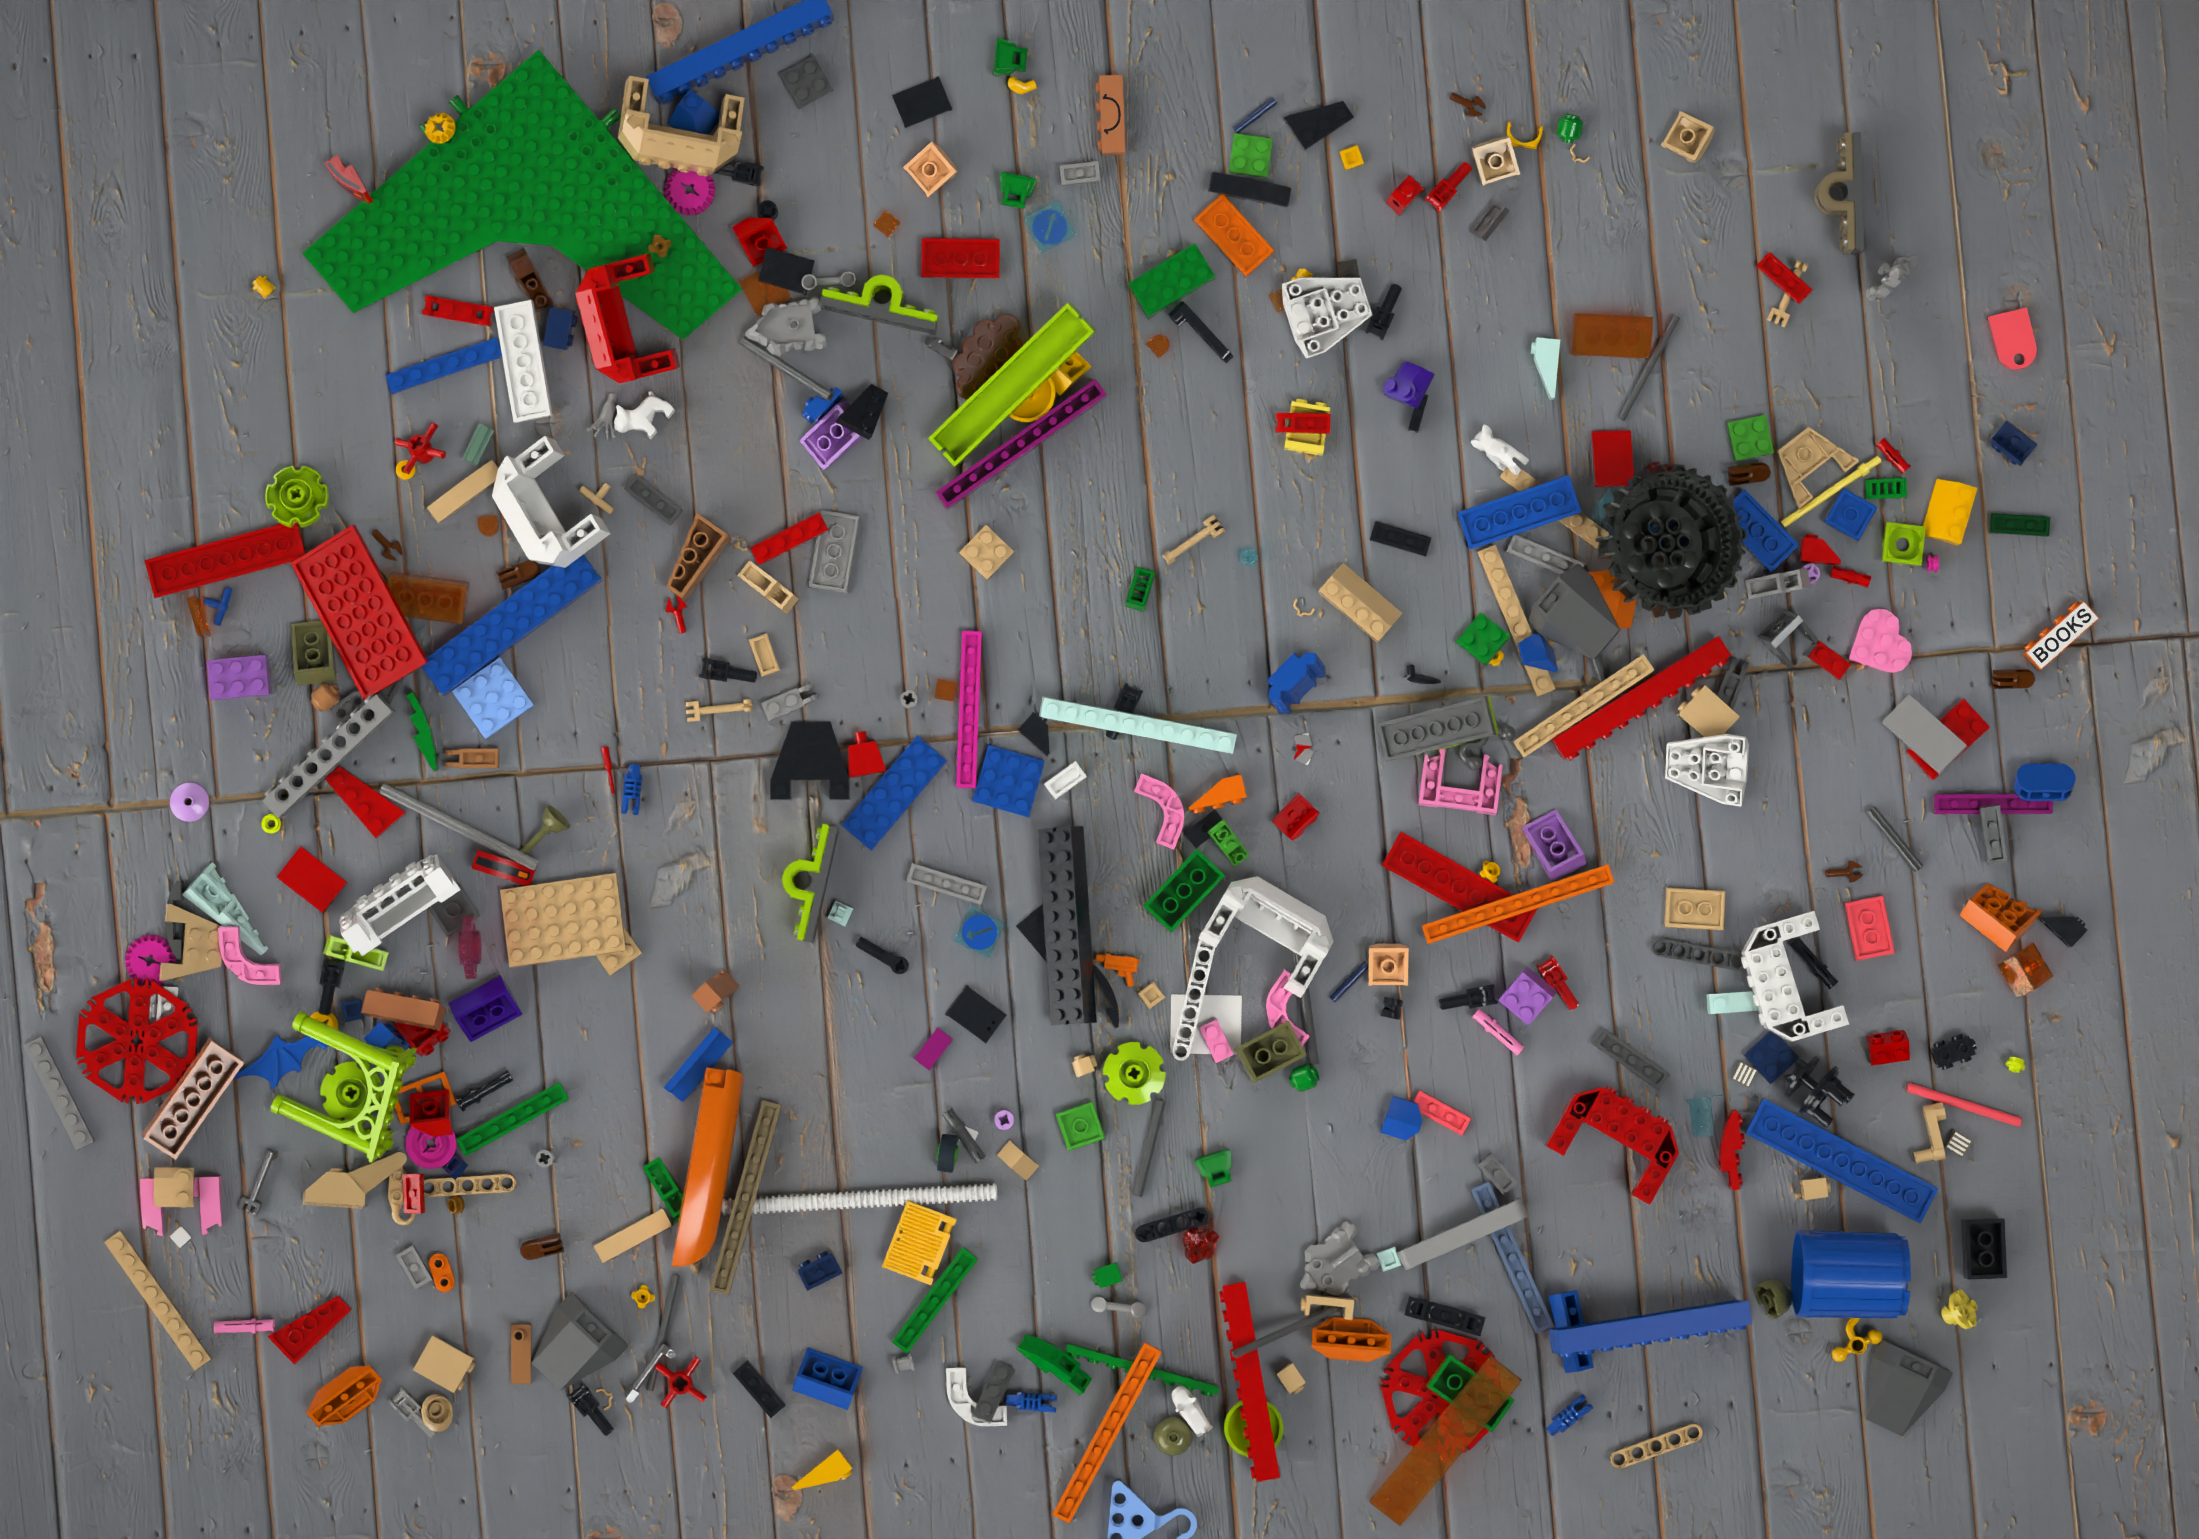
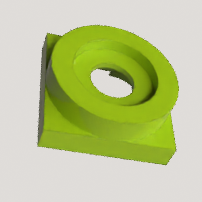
M1886 522L1881 562L1921 566L1926 527ZM1905 538L1908 540L1909 548L1906 551H1899L1897 549L1896 542L1898 539Z

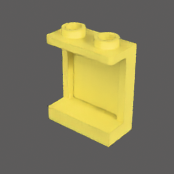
M1296 399V402L1292 401L1290 413H1330V407H1327L1326 403L1315 402V405L1307 404L1308 401ZM1291 420L1288 421L1289 427H1291ZM1286 433L1284 450L1322 456L1326 434Z

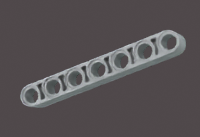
M1521 1198L1406 1247L1398 1251L1397 1254L1404 1270H1408L1523 1220L1529 1215Z

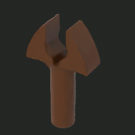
M1454 92L1450 95V100L1468 108L1469 113L1467 116H1482V113L1475 111L1473 107L1479 105L1484 109L1486 108L1479 96H1476L1475 100L1470 101Z
M377 529L372 532L371 535L385 548L383 557L397 561L391 555L390 548L396 549L403 555L399 541L390 543Z
M1848 861L1846 868L1829 869L1825 871L1826 877L1847 876L1850 878V883L1860 879L1863 874L1854 875L1850 871L1853 868L1863 867L1856 862Z

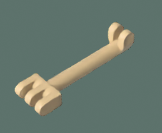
M1797 260L1794 266V274L1800 278L1802 272L1806 271L1808 264ZM1784 293L1778 309L1771 308L1767 321H1771L1773 315H1775L1774 324H1778L1780 318L1784 320L1781 323V327L1785 328L1790 314L1785 313L1791 299L1790 296Z
M1212 515L1203 522L1206 528L1171 552L1168 551L1162 555L1167 561L1168 566L1175 561L1177 556L1209 534L1216 538L1226 531L1224 528L1216 531L1215 528L1221 525L1219 521L1213 525L1211 524L1216 519L1215 515Z
M743 700L744 703L700 707L699 701L685 702L686 707L693 706L694 708L686 710V714H694V717L687 718V722L701 721L700 715L743 710L745 712L753 711L752 700Z

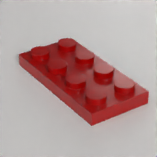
M922 238L921 278L999 279L1000 239Z
M1964 698L1939 720L1967 745L1963 752L1990 728ZM1910 748L1906 751L1931 780H1934L1939 775Z

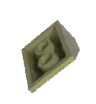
M322 621L292 623L293 664L297 686L337 681L333 642Z
M1289 1021L1234 1048L1251 1083H1256L1307 1056Z

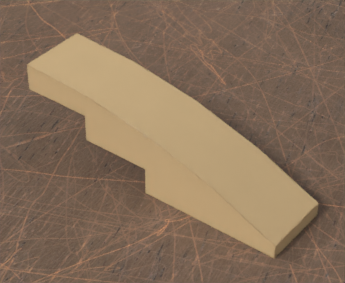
M493 460L489 461L428 506L427 510L437 523H441L469 504L472 499L494 484L498 471L497 465Z

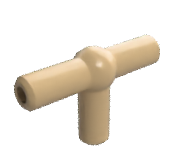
M604 483L597 494H594L585 486L580 488L579 492L590 499L594 505H598L608 514L613 512L614 508L603 500V497L611 488L608 483Z

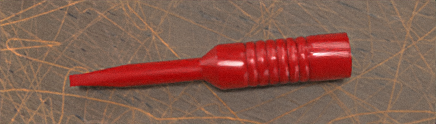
M603 747L601 751L604 767L608 772L613 794L615 790L611 772L613 767L609 747Z

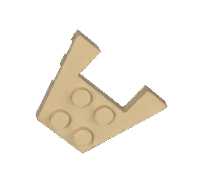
M1807 427L1777 451L1798 509L1813 498L1801 481L1832 457L1844 473L1859 462L1857 458L1851 456L1842 448L1837 447L1810 427Z
M167 904L165 921L185 923L181 964L161 963L159 980L165 981L221 967L222 956L220 953L218 931L220 925L172 904Z

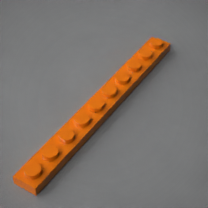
M1609 864L1421 925L1427 944L1613 884L1614 879Z
M1144 1341L1052 1513L1053 1516L1070 1524L1162 1350Z

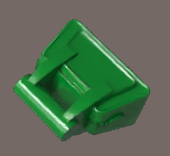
M998 38L995 50L994 77L1011 75L1014 71L1026 72L1028 49L1018 48L1015 43ZM1015 54H1019V64H1014Z
M1001 172L1000 191L1004 194L1002 205L1024 209L1026 197H1031L1037 180L1032 177ZM1009 194L1021 196V200L1010 199Z
M1230 1149L1220 1150L1194 1159L1200 1174L1208 1178L1210 1188L1232 1181L1228 1172L1232 1167ZM1220 1172H1224L1225 1174L1224 1176L1218 1178H1212V1175Z

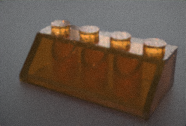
M1575 313L1572 320L1571 355L1649 359L1653 317Z
M398 572L389 574L388 586L405 617L463 624L470 582Z

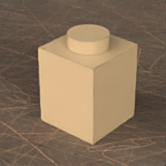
M1826 1177L1800 1180L1803 1200L1826 1198L1828 1193L1831 1192L1830 1182L1826 1181Z
M1292 1362L1276 1372L1289 1394L1292 1392L1297 1394L1305 1388L1303 1384L1306 1382Z

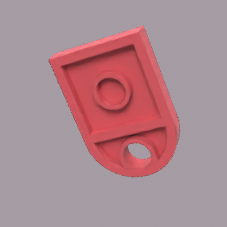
M2027 307L1989 316L1988 321L1997 357L2001 364L2012 370H2021L2029 366L2036 357L2037 347ZM2016 354L2023 356L2024 363L2022 365H2017L2014 362Z

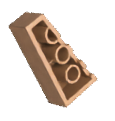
M698 513L695 515L693 525L687 535V540L681 549L678 562L675 564L666 586L685 602L732 539L728 534Z

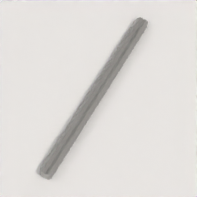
M387 784L382 785L380 794L531 870L537 868L539 863L537 859Z

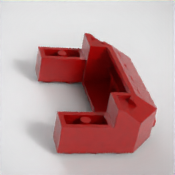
M650 253L588 269L575 292L576 303L580 309L581 321L585 328L586 340L591 350V358L595 369L618 383L633 381L680 367L676 348L638 357L620 291L619 281L655 272Z
M1606 1086V1088L1597 1087L1573 1094L1564 1107L1563 1114L1545 1146L1564 1156L1581 1124L1586 1123L1649 1160L1630 1195L1650 1205L1679 1154L1672 1126L1667 1124L1669 1120L1660 1115L1657 1118L1650 1114L1651 1110L1642 1105L1638 1108L1633 1105L1634 1100L1625 1095L1623 1098L1617 1096V1091L1609 1086Z

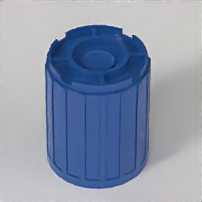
M1797 1230L1794 1236L1791 1259V1290L1795 1316L1798 1318H1897L1898 1316H1905L1910 1299V1291H1907L1908 1281H1911L1910 1251L1908 1241L1904 1239L1905 1236H1899L1896 1233Z

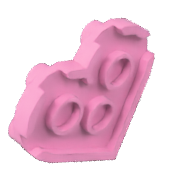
M1885 609L1871 610L1860 622L1848 660L1884 672L1894 673L1903 670L1911 660L1912 650L1910 642L1899 635L1898 618Z

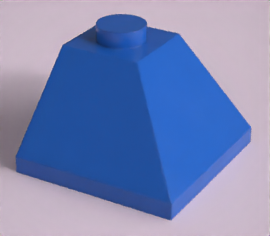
M689 89L677 105L668 124L675 129L709 135L718 123L720 113Z

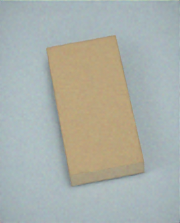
M768 634L750 639L749 643L761 677L780 671Z

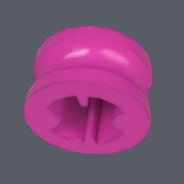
M1927 555V572H1931V570L1938 572V555L1934 557Z

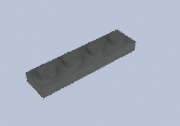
M1606 1029L1594 1044L1595 1047L1657 1090H1660L1670 1075Z

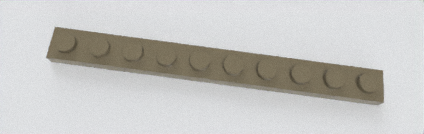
M762 1100L710 1286V1291L730 1295L782 1105Z

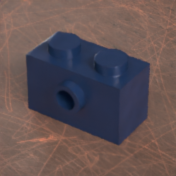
M555 306L550 307L543 346L567 350L569 346L572 347L574 335H571L572 327H576L578 316H575V310Z

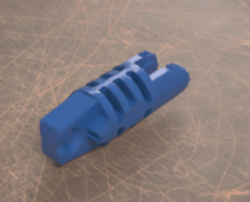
M630 764L628 774H625L621 809L623 814H626L628 811L629 799H633V815H639L642 775H640V765Z
M1017 1392V1395L1007 1394L1006 1405L1015 1406L1016 1410L1056 1413L1055 1406L1041 1405V1401H1057V1395Z
M1583 1394L1552 1418L1553 1422L1546 1427L1551 1436H1554L1559 1431L1563 1433L1594 1408L1591 1404H1588L1578 1412L1575 1410L1586 1399Z

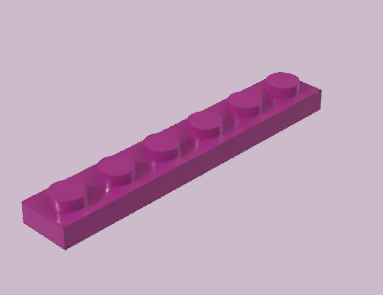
M1934 794V814H1980V806L1998 803L2001 814H2053V801H2024L2017 794Z

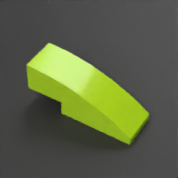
M328 935L323 954L383 971L389 952L373 948L362 956L359 951L354 953L345 939Z

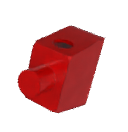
M1409 175L1390 194L1385 203L1400 216L1425 189Z
M866 731L854 733L856 744L848 746L849 778L887 772L877 742H868Z

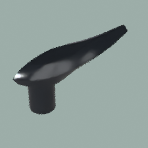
M1414 665L1407 666V675L1404 676L1406 680L1419 684L1441 683L1439 679L1415 674Z

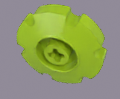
M289 466L278 471L273 476L275 483L267 485L265 501L268 509H274L271 514L277 522L291 528L295 523H299L301 528L312 525L321 518L319 511L327 509L329 491L326 484H320L323 479L318 472L306 466H302L300 470H295L294 466Z
M1128 1042L1119 1045L1118 1054L1113 1055L1110 1053L1104 1063L1103 1075L1109 1077V1081L1105 1083L1107 1090L1118 1101H1121L1124 1097L1127 1098L1130 1105H1139L1150 1101V1093L1156 1092L1158 1094L1165 1082L1166 1072H1162L1159 1069L1160 1065L1164 1063L1163 1059L1151 1046L1142 1049L1140 1042ZM1131 1068L1140 1071L1136 1079L1129 1076V1072L1132 1071Z
M355 1061L344 1062L335 1066V1074L327 1073L323 1079L320 1095L326 1097L323 1107L335 1120H341L342 1117L346 1120H351L357 1117L366 1104L368 1095L366 1077ZM375 1072L374 1076L376 1081L379 1084L382 1083L381 1077L377 1072ZM351 1088L357 1091L354 1098L348 1095ZM384 1090L379 1091L381 1099L383 1098Z

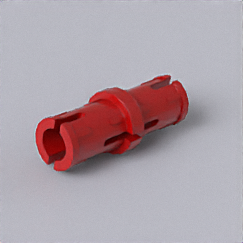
M1885 437L1876 445L1887 457L1886 460L1888 462L1891 461L1901 474L1911 467L1899 454L1900 451L1898 449L1895 450Z
M1834 565L1830 578L1845 581L1850 585L1851 583L1861 585L1866 588L1869 587L1872 577L1855 572L1854 569L1848 570Z

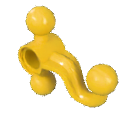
M1851 1318L1846 1324V1333L1849 1338L1847 1346L1844 1348L1840 1346L1835 1347L1832 1351V1358L1836 1362H1843L1850 1353L1862 1354L1867 1349L1868 1344H1879L1881 1342L1882 1333L1878 1329H1871L1866 1337H1857L1853 1328L1860 1318ZM1855 1340H1859L1862 1343V1348L1859 1351H1855L1852 1348V1343Z

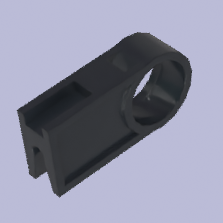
M1427 394L1424 395L1418 409L1414 408L1408 431L1418 433L1428 399Z

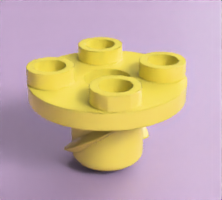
M1957 1290L1950 1294L1949 1305H1944L1942 1308V1317L1947 1324H1958L1964 1329H1970L1977 1325L1975 1312L1977 1311V1304L1974 1300H1970L1963 1290Z

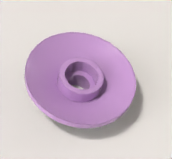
M183 783L173 791L170 797V807L174 815L180 820L187 822L196 821L202 818L208 811L209 796L202 786L196 783ZM187 798H190L192 800V803L189 806L185 804V800Z

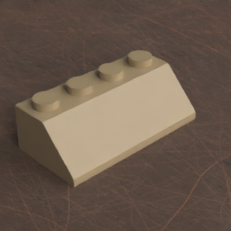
M1344 563L1341 564L1318 591L1322 597L1376 643L1380 641L1403 614Z

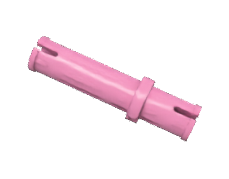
M1481 1008L1472 1016L1473 1019L1485 1028L1484 1030L1487 1033L1490 1032L1514 1052L1516 1056L1525 1047L1496 1023L1497 1020L1495 1018L1489 1017Z
M252 1318L251 1320L214 1321L215 1334L237 1332L257 1334V1332L275 1331L274 1319L257 1320V1318Z

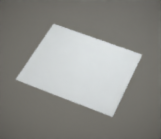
M1171 994L1170 1053H1172L1185 995ZM1189 995L1192 1000L1200 998V995ZM1204 995L1190 1054H1211L1199 1027L1216 1019L1233 1054H1236L1234 1048L1241 1045L1242 996ZM1193 1008L1185 1010L1186 1018L1193 1019L1196 1016V1011ZM1183 1027L1180 1030V1035L1183 1038H1189L1191 1036V1029ZM1179 1046L1176 1048L1175 1053L1187 1054V1050L1184 1046Z

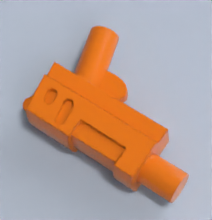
M1106 953V955L1096 954V962H1104V968L1119 970L1118 975L1125 977L1127 987L1135 986L1132 972L1137 973V965L1140 962L1137 957L1111 955V953Z

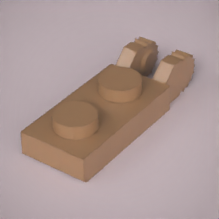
M499 749L444 751V755L447 756L459 755V762L444 763V767H459L460 769L499 768Z

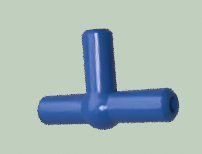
M225 588L221 602L209 598L204 599V605L218 609L213 622L214 625L221 626L224 614L228 610V602L233 591L231 588Z

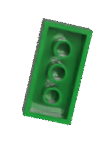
M1194 243L1129 282L1128 287L1147 319H1150L1215 280V275Z
M1196 849L1143 907L1172 933L1225 875Z
M1449 1353L1426 1384L1429 1389L1492 1433L1515 1401L1508 1394Z

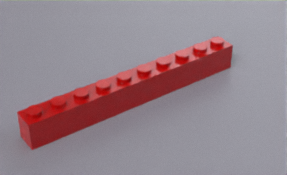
M1718 636L1551 741L1563 760L1568 758L1571 761L1580 755L1578 751L1582 748H1585L1587 751L1596 745L1595 740L1600 737L1604 740L1613 734L1611 730L1616 727L1619 730L1630 724L1628 720L1632 717L1640 718L1646 714L1644 710L1648 707L1656 708L1663 703L1661 699L1664 697L1672 698L1679 693L1677 689L1685 686V688H1688L1696 683L1694 680L1696 677L1701 675L1704 678L1712 673V667L1718 665L1720 668L1728 663L1727 658L1731 654Z
M1246 1282L1222 1286L1223 1291H1219L1221 1303L1225 1302L1226 1310L1222 1311L1224 1322H1228L1230 1329L1226 1330L1228 1342L1232 1341L1233 1349L1229 1351L1231 1361L1236 1363V1369H1233L1234 1380H1239L1240 1388L1236 1389L1238 1400H1242L1243 1408H1240L1241 1419L1246 1420L1247 1425L1243 1430L1245 1440L1249 1439L1250 1447H1247L1248 1459H1253L1254 1467H1250L1252 1479L1256 1478L1257 1483L1280 1479L1258 1350L1255 1349L1238 1358H1234L1232 1351L1256 1341Z

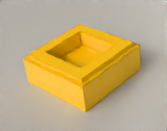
M1358 145L1339 151L1345 171L1364 164Z

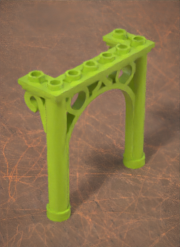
M300 1011L293 1021L292 1028L355 1059L366 1077L368 1086L367 1101L362 1112L357 1117L345 1121L330 1118L281 1094L275 1097L271 1105V1112L277 1115L282 1114L367 1154L366 1157L372 1163L378 1157L381 1158L386 1150H390L393 1146L394 1140L392 1138L394 1131H389L388 1127L394 1118L392 1112L398 1103L399 1098L397 1094L403 1085L402 1076L407 1069L414 1066L417 1059L415 1057L417 1049L413 1047L412 1049L404 1050L397 1045H388L386 1049L369 1045ZM368 1062L377 1066L372 1069ZM376 1071L384 1075L385 1081L383 1085L376 1081L374 1076ZM384 1090L383 1098L381 1099L379 1091ZM374 1110H379L377 1118L371 1114ZM361 1120H368L372 1128L363 1129Z

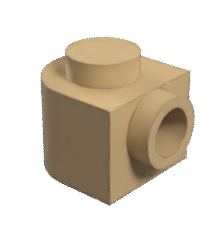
M1085 1054L1074 1057L1075 1061L1072 1062L1076 1077L1096 1071L1095 1067L1098 1066L1094 1055L1086 1057Z

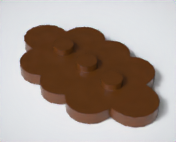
M1002 314L995 321L982 319L974 325L973 335L963 340L962 353L957 354L952 362V368L959 376L956 383V391L961 398L968 400L1023 346L1021 340L1016 337L1020 329V323L1014 315Z

